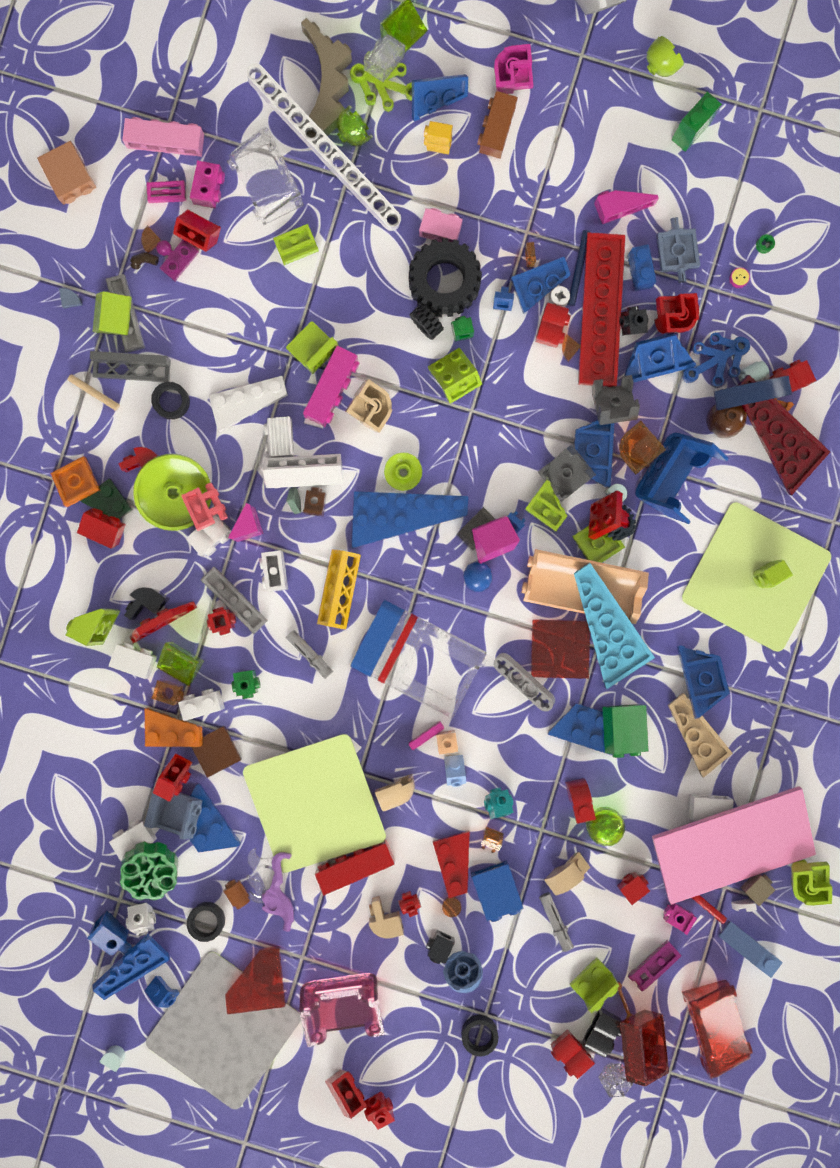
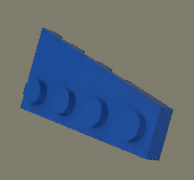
M147 934L92 984L93 991L103 1000H106L169 961L170 955Z

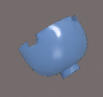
M459 951L448 957L445 969L443 970L447 984L458 993L474 991L479 987L483 977L480 960L475 954L466 953V951Z

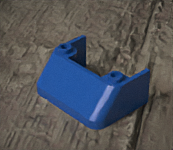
M677 432L672 433L666 438L638 484L635 495L641 501L667 517L690 524L691 521L680 512L682 505L679 500L675 499V496L693 467L703 468L707 466L712 457L728 461L729 458L713 442Z

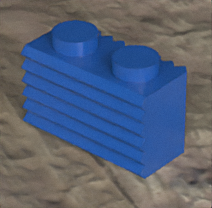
M649 245L632 247L627 258H629L628 265H630L629 268L632 273L634 291L651 289L657 281Z

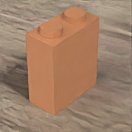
M71 140L37 157L53 191L63 205L70 204L76 198L88 195L93 189L97 188Z

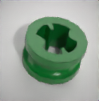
M769 234L762 235L756 242V249L762 254L769 253L775 247V239ZM764 240L766 243L770 244L767 248L765 245H762V242H764Z

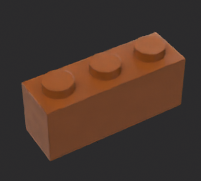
M496 91L494 98H490L488 104L490 113L489 116L485 115L482 125L485 130L483 134L480 133L477 145H480L479 153L501 159L518 97Z

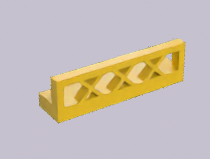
M331 550L317 624L346 630L361 557L360 554L343 550ZM348 556L354 557L350 568L347 565ZM348 575L349 584L344 586V577ZM344 594L346 597L345 603L341 605L339 602L340 596ZM339 613L342 616L341 625L335 624L336 616Z

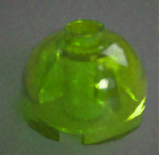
M348 105L338 116L337 128L339 133L337 136L343 143L347 142L351 146H362L371 140L373 135L372 133L368 135L366 132L369 129L367 124L357 111L352 113L350 111L352 106Z
M610 807L597 808L594 811L596 820L586 822V830L590 838L601 846H613L619 843L625 834V822L622 815Z

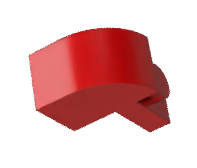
M146 447L133 448L136 456H126L118 464L121 470L127 473L138 467L142 468L148 461L159 455Z
M582 778L565 782L576 823L596 820L587 781Z

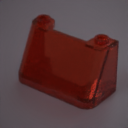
M725 979L682 991L684 1002H687L688 1013L691 1016L700 1047V1061L710 1079L717 1078L751 1059L750 1054H753L750 1043L745 1038L734 998L737 997V993L733 985H730Z

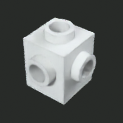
M143 903L127 907L128 918H126V926L129 931L136 934V936L147 935L148 931L154 930L156 915L153 912L152 906Z

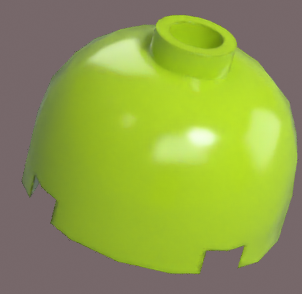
M664 36L658 37L648 48L646 59L649 65L647 69L652 75L657 74L661 77H669L684 65V61L680 53L675 54L673 50L675 46Z

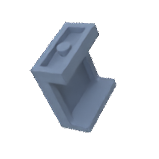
M152 792L144 826L160 828L177 834L183 840L191 839L197 830L196 824L202 810V800L180 793L178 796L174 795L169 802Z

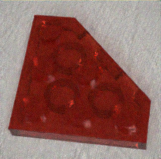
M279 946L260 949L225 994L227 1015L286 1006Z

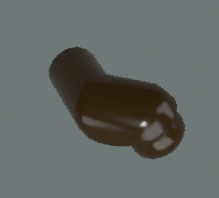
M142 252L131 257L130 266L133 269L141 268L142 263L157 266L159 257Z

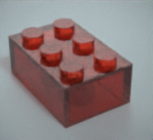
M644 1009L620 1021L626 1081L646 1087L669 1073L663 1014Z

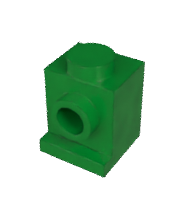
M460 316L451 322L455 342L473 338L474 328L471 317Z

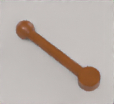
M617 981L619 984L618 992L627 1013L626 1019L632 1021L634 1016L630 1013L621 990L622 984Z

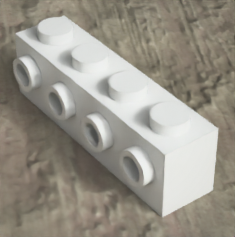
M341 454L264 458L263 474L266 488L343 484Z

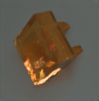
M486 827L481 842L482 849L484 850L486 846L492 849L491 853L500 851L504 833Z

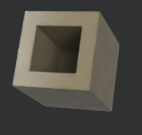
M765 874L750 877L740 887L758 906L775 891L771 886L773 882Z

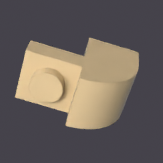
M577 852L564 865L554 868L544 880L553 893L559 895L578 885L585 878L584 874L590 869V866L580 852Z
M380 896L372 898V904L369 905L371 916L375 917L369 918V926L373 933L381 938H394L404 935L400 912L397 911L384 915Z

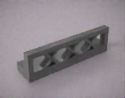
M90 351V359L93 361L92 377L151 382H169L171 360L167 356ZM99 363H105L110 367L105 374L98 373ZM120 365H126L129 368L124 375H119L115 369ZM139 366H145L148 371L143 376H138L134 370ZM158 367H165V377H156L153 371Z

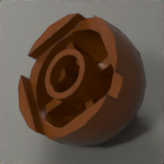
M715 403L707 413L706 423L708 429L717 437L730 438L743 430L747 415L742 405L717 410Z

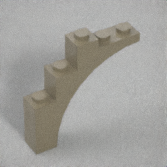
M305 18L301 22L302 31L312 43L319 57L322 73L320 92L309 117L328 136L345 120V108L338 100L349 91L348 79L342 71L352 63V51L347 44H342L339 40L333 43L329 36H324L320 32V28L315 22L311 23ZM308 131L306 136L313 138L316 136V133Z

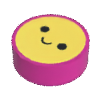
M741 267L736 268L729 277L731 285L735 288L744 287L750 280L749 272Z

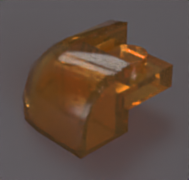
M639 421L627 431L619 444L620 456L635 475L666 450L643 421Z

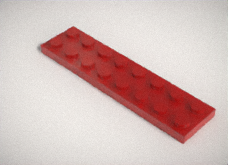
M587 233L578 385L593 386L594 380L602 379L604 387L617 386L620 341L619 318L622 306L626 235Z

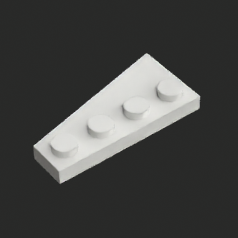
M283 376L209 395L218 432L225 431L226 428L241 422V420L248 416H252L262 408L268 407L288 396Z

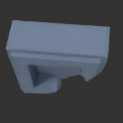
M59 288L61 304L64 309L83 305L81 299L72 290Z

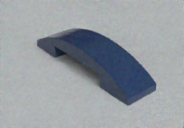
M789 376L713 391L717 410L792 395Z

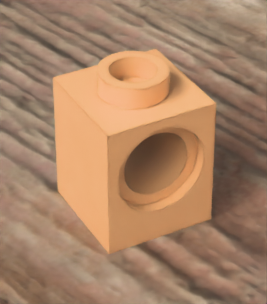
M455 730L436 734L439 755L458 752Z

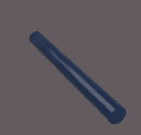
M583 230L570 290V299L568 301L569 306H575L586 255L587 233H590L588 230Z

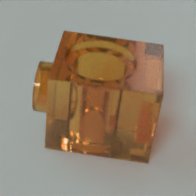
M163 679L157 680L151 699L173 706L177 705L184 696L183 686ZM167 688L173 690L172 698L166 696L165 691Z

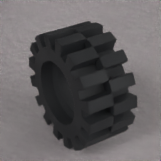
M420 304L409 316L413 323L417 325V328L427 338L433 340L444 330V327L429 308Z

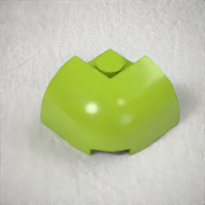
M805 859L794 862L791 866V886L794 896L805 905L832 904V885L830 884V865L828 862L807 863Z

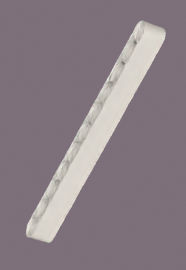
M250 64L246 71L249 84L385 229L388 231L398 229L401 222L399 212L260 64ZM254 72L261 74L258 79L251 77ZM267 87H273L275 91L271 94H268L265 92V89ZM283 101L289 104L288 107L284 109L280 108L278 105ZM295 116L303 119L300 123L292 121ZM314 131L316 136L309 138L306 136V133ZM322 145H327L330 150L324 153L319 148ZM339 159L343 162V166L336 167L333 162ZM354 174L357 179L351 182L347 179V175ZM367 188L370 191V195L363 196L360 190ZM376 202H380L384 208L376 210L373 205ZM390 216L395 217L397 223L391 225L387 222V218Z

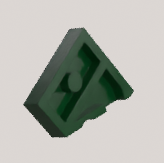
M110 478L99 485L100 491L81 500L82 503L91 508L99 509L103 514L121 519L133 510Z

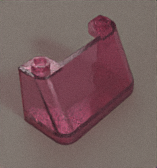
M364 973L317 980L302 985L300 989L299 1014L307 1047L324 1043L327 1038V1032L365 1026V1032L368 1036L377 1037L385 1035L378 981L374 974Z

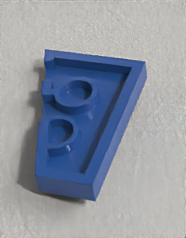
M463 74L412 80V120L415 122L423 115L436 112V109L444 105L448 106L467 97L468 76Z
M565 257L510 278L523 314L571 275Z

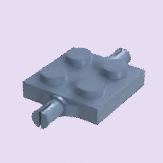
M673 217L670 219L672 229L668 232L657 233L656 235L661 273L677 272L678 283H684L687 281L685 271L700 267L696 229L679 228L678 217Z

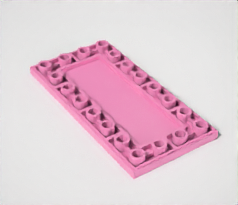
M800 786L652 836L670 904L816 855L803 789Z

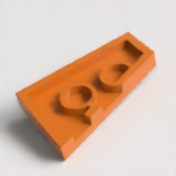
M145 708V747L202 746V726L183 721L182 719H176L150 708Z

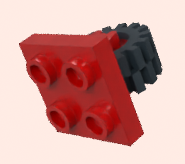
M617 490L591 504L589 538L595 540L608 533L607 536L609 538L612 537V540L620 541L635 532L636 525L634 524L636 520H633L635 516L630 514L631 509H626L627 506L625 504L622 506V492Z

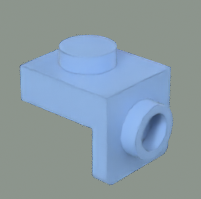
M463 755L444 757L447 785L459 787L462 784H466Z

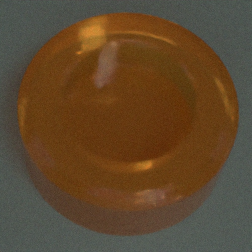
M447 897L442 903L444 914L448 917L459 915L461 912L460 900L456 897Z

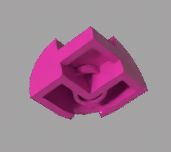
M530 44L505 47L498 54L494 64L497 91L513 94L514 90L533 88Z

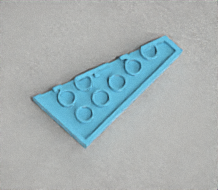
M589 562L573 574L607 690L655 657Z

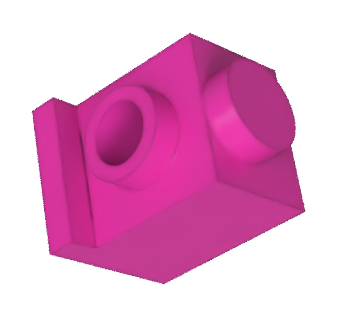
M676 903L668 905L663 913V919L686 935H688L697 919L693 913Z

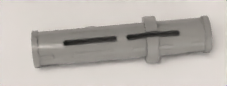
M295 630L285 637L306 658L311 668L314 667L324 679L333 673L334 670L322 659L323 657L318 655Z
M551 893L542 894L539 896V899L554 930L553 935L557 937L562 952H567L574 948L567 933L568 928L562 922Z

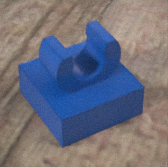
M501 286V292L495 291L493 309L512 311L514 293H508L509 287Z
M517 511L511 512L507 516L516 534L525 526V519L520 520L516 517Z

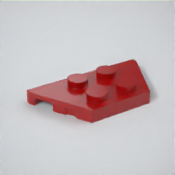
M193 601L173 609H163L157 613L158 617L143 620L140 622L141 626L136 628L130 635L131 642L134 644L197 609L195 602Z

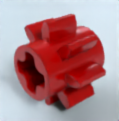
M411 891L403 893L402 899L398 901L403 915L408 913L409 917L417 915L418 909L422 908L417 893L412 895Z

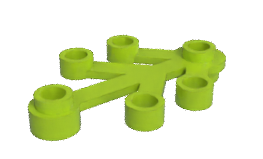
M380 57L378 61L367 66L359 63L355 64L350 69V78L354 83L360 84L365 94L367 105L371 106L376 103V95L374 92H371L367 81L375 84L383 101V109L386 112L393 110L394 102L389 98L385 88L404 94L408 100L412 101V95H409L412 92V82L405 86L389 80L395 76L403 77L406 75L407 68L404 63H398L396 67L387 70L389 68V60L386 57ZM381 62L387 63L384 66L380 65ZM403 68L404 71L399 72L398 69ZM378 69L385 71L379 75L371 74ZM357 73H362V74H363L362 76H359V77L356 76ZM372 96L374 99L369 101L367 98ZM386 103L392 104L390 107L385 106Z

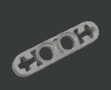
M500 653L494 660V668L540 710H551L555 704L554 695L510 655ZM503 660L506 661V664H500ZM513 672H519L522 675V679H515ZM527 685L535 686L536 692L528 691ZM543 700H549V703H543Z

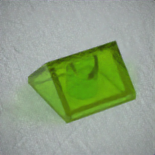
M404 0L380 23L381 38L399 56L408 51L428 31L411 0Z
M166 642L156 668L190 686L204 660L173 642Z

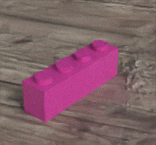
M336 346L303 412L305 418L323 427L327 423H331L335 414L333 410L335 406L339 407L343 399L341 394L344 389H348L351 383L349 378L352 372L356 373L359 367L358 355Z

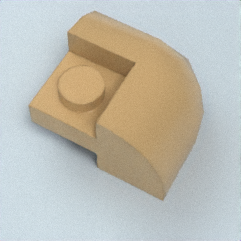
M367 379L354 394L355 397L345 412L360 421L359 423L367 428L380 433L392 413V402L389 394L383 388Z
M413 774L394 780V783L376 789L375 794L383 812L403 805L410 800L415 789Z

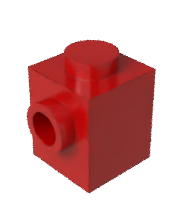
M636 872L626 874L622 878V882L617 885L631 905L650 892L647 887L648 881L642 874L638 876Z

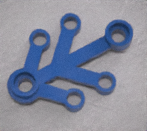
M717 332L712 333L708 339L711 345L720 344L729 347L725 351L706 347L702 342L695 343L692 347L694 354H704L713 358L696 368L685 369L682 374L683 380L686 383H693L698 379L699 374L718 364L711 383L714 387H720L724 383L723 374L727 359L732 355L734 357L732 366L728 369V375L731 378H736L741 373L739 367L741 358L750 350V342L747 338L737 337L731 340L721 337ZM712 336H716L718 341L714 342ZM738 343H742L744 348L740 349ZM697 345L701 347V351L696 350ZM732 369H736V370H737V374H736V375L732 374V372H731ZM689 371H693L695 376L690 377ZM715 378H719L721 383L717 384Z

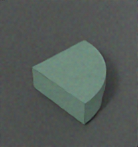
M292 487L289 489L286 502L294 514L301 513L300 496L297 488Z

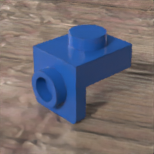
M155 976L144 990L155 1006L160 1008H168L173 1005L180 993L176 989H171L161 976Z

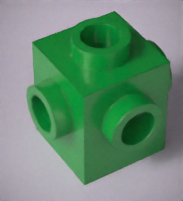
M255 670L233 673L234 681L231 682L233 693L236 692V697L242 696V699L253 698L254 694L258 693V689L261 688L260 679L256 677Z

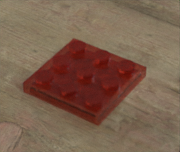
M532 620L531 675L543 678L589 679L590 631L587 621Z

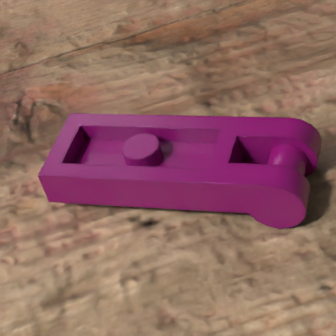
M666 940L636 969H633L628 974V978L632 982L635 981L637 983V987L641 992L645 991L682 955ZM643 973L647 975L645 979L641 977Z

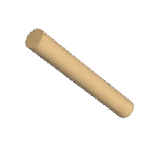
M71 374L68 377L69 382L113 410L117 411L120 407V404Z

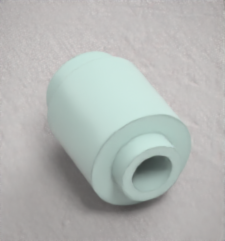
M756 361L741 370L739 380L741 382L746 375H750L756 382H759L769 374V368L764 361Z

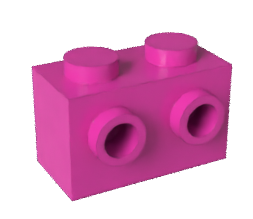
M197 160L190 199L194 205L216 209V204L221 199L220 185L224 183L225 173L219 164Z

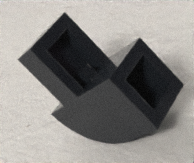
M138 588L130 594L135 601H131L125 608L127 612L124 616L129 620H135L144 607L157 614L170 598L154 588Z

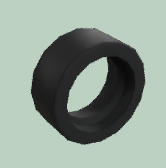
M166 381L154 389L151 395V403L153 409L160 416L175 420L187 413L190 406V398L181 385ZM167 390L177 391L182 398L180 407L173 412L165 411L160 405V397Z
M213 902L198 904L192 909L187 918L186 926L188 932L193 939L200 942L214 940L220 935L225 926L223 910ZM201 911H210L217 918V926L210 933L199 931L195 925V918Z
M480 1014L468 1018L462 1026V1042L467 1052L474 1056L482 1057L489 1055L495 1050L498 1045L499 1036L496 1024L491 1018ZM485 1025L490 1029L491 1040L489 1043L483 1046H476L470 1042L468 1035L473 1026Z

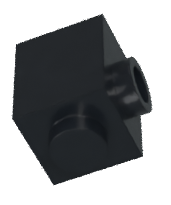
M436 930L434 937H430L426 945L429 959L437 964H440V962L446 964L455 944L454 937Z

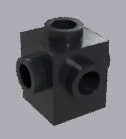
M639 306L627 307V311L621 312L619 324L622 329V336L648 333L647 324L649 317L646 309L639 310Z

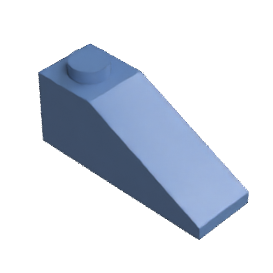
M731 921L727 923L718 935L770 978L773 977L783 963L777 956Z

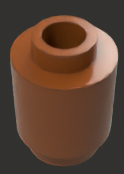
M232 879L224 885L225 889L223 892L231 905L235 906L237 910L250 902L249 894L240 880L235 881V879Z

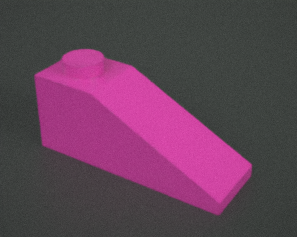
M617 190L612 192L604 191L598 195L594 204L603 225L655 206L659 197L655 194Z

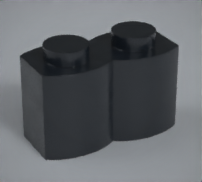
M603 1008L599 1009L583 1038L584 1047L604 1058L608 1053L611 1054L615 1045L614 1040L622 1034L624 1029L621 1018Z

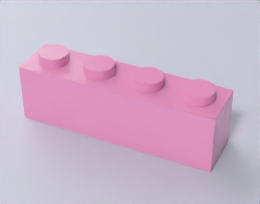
M132 117V119L125 118L122 141L128 149L202 157L204 133L200 126L193 123L183 125L175 121L165 123L157 119L147 121L138 117Z

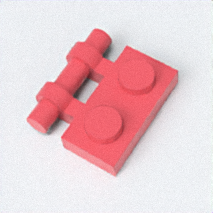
M212 483L205 485L207 492L203 494L198 487L181 495L197 531L215 524L214 515H219L220 520L228 518L225 512L226 507L221 503L218 497L219 492ZM209 499L212 500V503L214 505V507L210 509L208 508V505L206 503V501Z

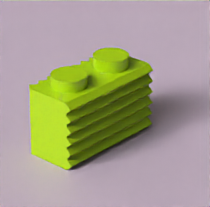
M785 560L770 561L763 565V567H760V569L753 571V580L761 588L775 587L793 576Z

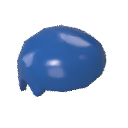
M474 561L465 568L463 576L467 588L474 592H483L489 588L492 583V571L488 565Z

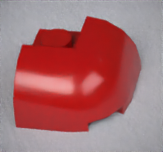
M697 293L659 296L656 298L658 318L654 319L658 332L661 334L690 331L695 326L696 321L699 320Z

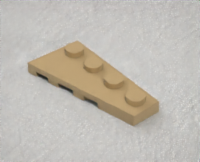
M684 693L668 704L701 777L704 778L733 753L703 716L698 719L694 718L691 702Z

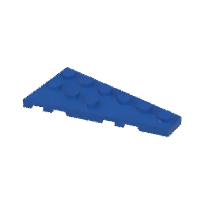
M354 491L352 549L465 517L468 515V496Z

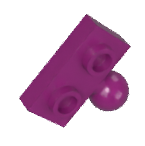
M183 239L174 251L171 244L166 240L159 241L156 246L157 252L160 255L169 256L161 265L160 270L175 282L199 253L197 249Z

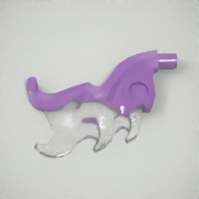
M254 848L248 854V864L253 869L254 877L252 878L248 874L246 878L256 893L253 894L249 891V898L256 903H264L265 905H263L262 909L265 912L282 917L284 921L283 930L289 932L294 922V909L290 899L281 890L280 885L283 883L281 861L284 858L290 859L292 854L279 852L271 858H260L255 854L256 848Z

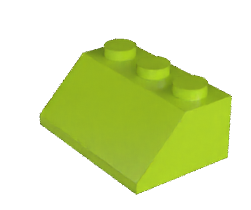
M98 609L74 617L66 626L67 632L65 636L85 646L103 645L120 610Z

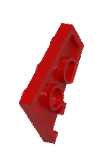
M469 830L433 841L449 898L468 892Z

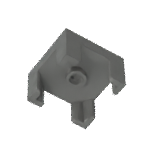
M632 375L623 376L621 386L602 388V379L593 381L592 397L599 425L638 419L640 404L638 399L634 401Z
M573 445L566 448L554 460L538 471L543 479L548 477L559 492L556 496L561 502L596 475Z

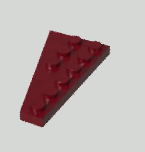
M746 375L737 386L756 381L750 375ZM769 399L742 405L789 495H793L828 456L830 451L777 400Z

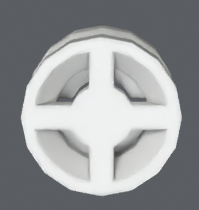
M556 287L550 295L549 302L565 307L570 299V293L565 287Z

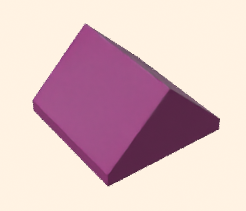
M248 503L245 504L228 537L237 542L263 534L256 509Z
M506 515L472 529L478 562L480 564L514 550L520 541Z

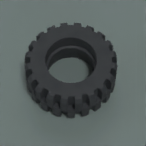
M442 238V242H437V239L431 241V245L424 244L421 247V251H417L414 254V260H411L409 266V289L411 290L412 298L417 301V305H425L431 312L436 313V317H442V314H447V317H453V313L457 312L459 315L464 312L465 308L468 309L472 305L480 290L482 271H480L481 265L479 260H476V254L474 251H469V246L465 243L461 246L459 245V240L453 239V242H448V238ZM442 263L454 265L463 275L462 285L451 293L437 292L428 285L427 274L429 270Z

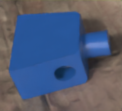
M107 910L93 924L87 939L111 956L117 950L125 955L133 948L126 941L129 933L128 930Z

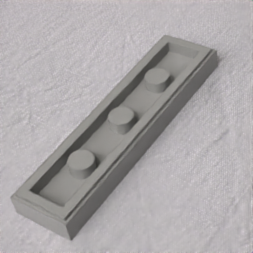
M124 274L106 279L109 293L131 297ZM132 300L128 336L121 335L125 352L127 353L145 348Z
M215 566L200 579L253 634L268 621Z

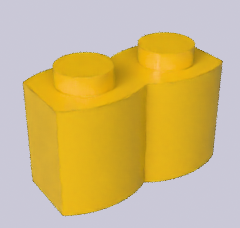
M430 121L429 125H425L424 145L427 146V151L449 155L453 125Z

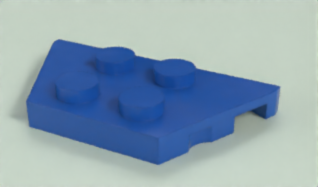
M671 333L636 342L624 376L632 375L633 382H638L696 367V363L682 346L676 335Z
M596 420L575 430L574 448L596 474L591 479L609 488L611 487L614 423L599 425V421Z
M681 645L677 647L694 718L698 719L728 696L730 692L720 656L706 654L700 650L688 649Z
M575 703L547 733L550 736L605 753L602 711Z
M200 783L197 784L190 796L202 800V810L198 816L196 833L193 838L189 839L198 853L240 846L241 842Z

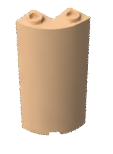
M535 549L533 556H529L527 567H530L527 582H523L521 593H524L523 601L584 613L573 573L590 562L632 624L637 623L641 615L642 598L648 588V572Z

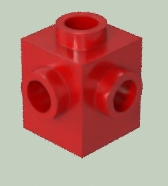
M224 607L212 610V614L207 615V625L209 630H212V633H219L222 636L231 633L230 629L235 628L236 618L229 609L224 610ZM222 618L225 619V622H226L225 625H222V624L220 623V620H221Z
M382 1092L364 1100L367 1105L366 1110H364L365 1117L368 1122L372 1121L377 1130L395 1121L392 1101L389 1097L386 1098Z

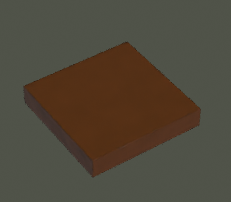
M225 726L202 737L201 747H191L207 778L242 760Z

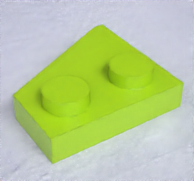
M549 480L544 482L525 508L527 512L554 532L558 530L567 517Z

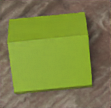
M104 291L97 293L92 332L128 336L132 297Z

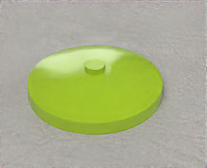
M181 454L160 455L148 461L138 472L133 487L135 505L141 516L153 526L169 531L183 530L193 526L194 523L181 495L198 487L203 494L207 492L205 485L211 482L204 468L192 458ZM211 499L206 501L208 508L210 507Z

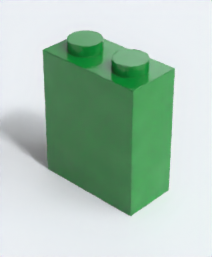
M707 91L681 120L672 141L686 152L708 128L722 104Z
M630 704L603 707L605 753L612 754L613 758H623L624 754L641 756V752H649L646 705Z

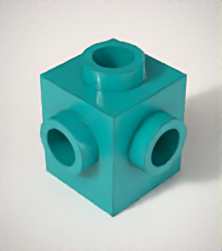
M495 788L490 790V793L485 796L484 807L489 812L490 819L514 813L512 808L513 798L508 790L502 791L501 788Z

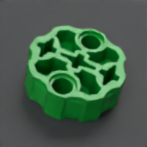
M144 841L135 844L134 848L126 852L122 858L120 884L123 890H127L133 898L138 900H158L163 898L168 891L174 889L177 883L178 858L176 853L171 852L167 845L161 842L147 843Z

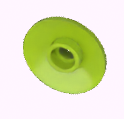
M397 453L390 457L385 464V479L396 490L407 491L413 489L418 485L422 477L421 463L412 454ZM402 469L407 471L405 476L400 475Z

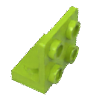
M311 321L286 346V349L307 370L314 374L333 354L336 346L339 345L333 337L329 338Z
M460 348L428 366L429 371L442 387L445 397L450 404L482 385L477 369Z
M596 957L570 983V986L584 1000L588 1011L593 1013L601 1009L608 997L616 994L619 984L614 974Z

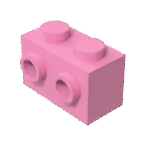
M426 208L419 229V236L430 240L437 239V242H442V238H448V242H453V239L458 240L463 219L453 213L448 215L441 213L436 208Z

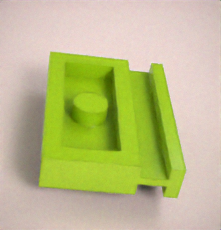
M308 224L273 238L284 265L319 252Z

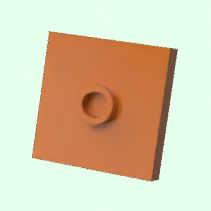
M85 456L50 473L65 507H69L100 491Z

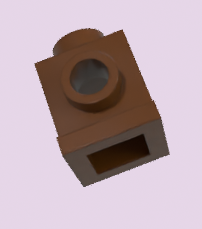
M311 487V491L306 490L304 514L324 517L327 494L322 492V488ZM314 497L318 498L316 504L311 503V499Z

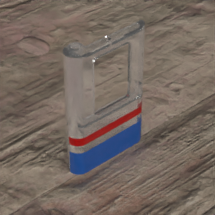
M384 599L350 667L452 719L479 667L485 666L488 657L486 656L487 652ZM422 644H427L469 666V671L455 698L450 699L407 676V672Z

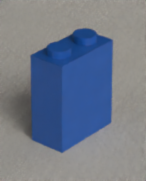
M507 860L471 872V877L487 921L496 922L501 920L504 915H516L521 912L520 910L524 909Z

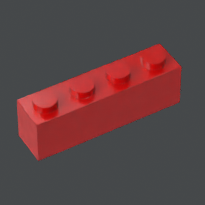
M384 840L380 844L356 850L347 857L346 854L341 855L335 859L336 862L331 864L325 862L317 867L318 869L314 875L324 896L395 865V858L387 840Z

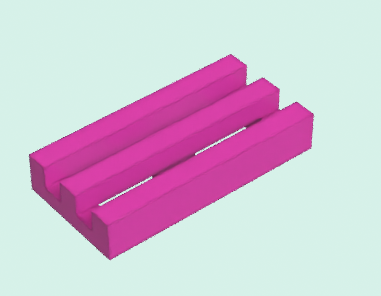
M184 180L146 182L148 203L186 201V183ZM181 187V189L151 191V188Z
M441 721L437 722L411 740L408 745L412 750H415L444 730Z

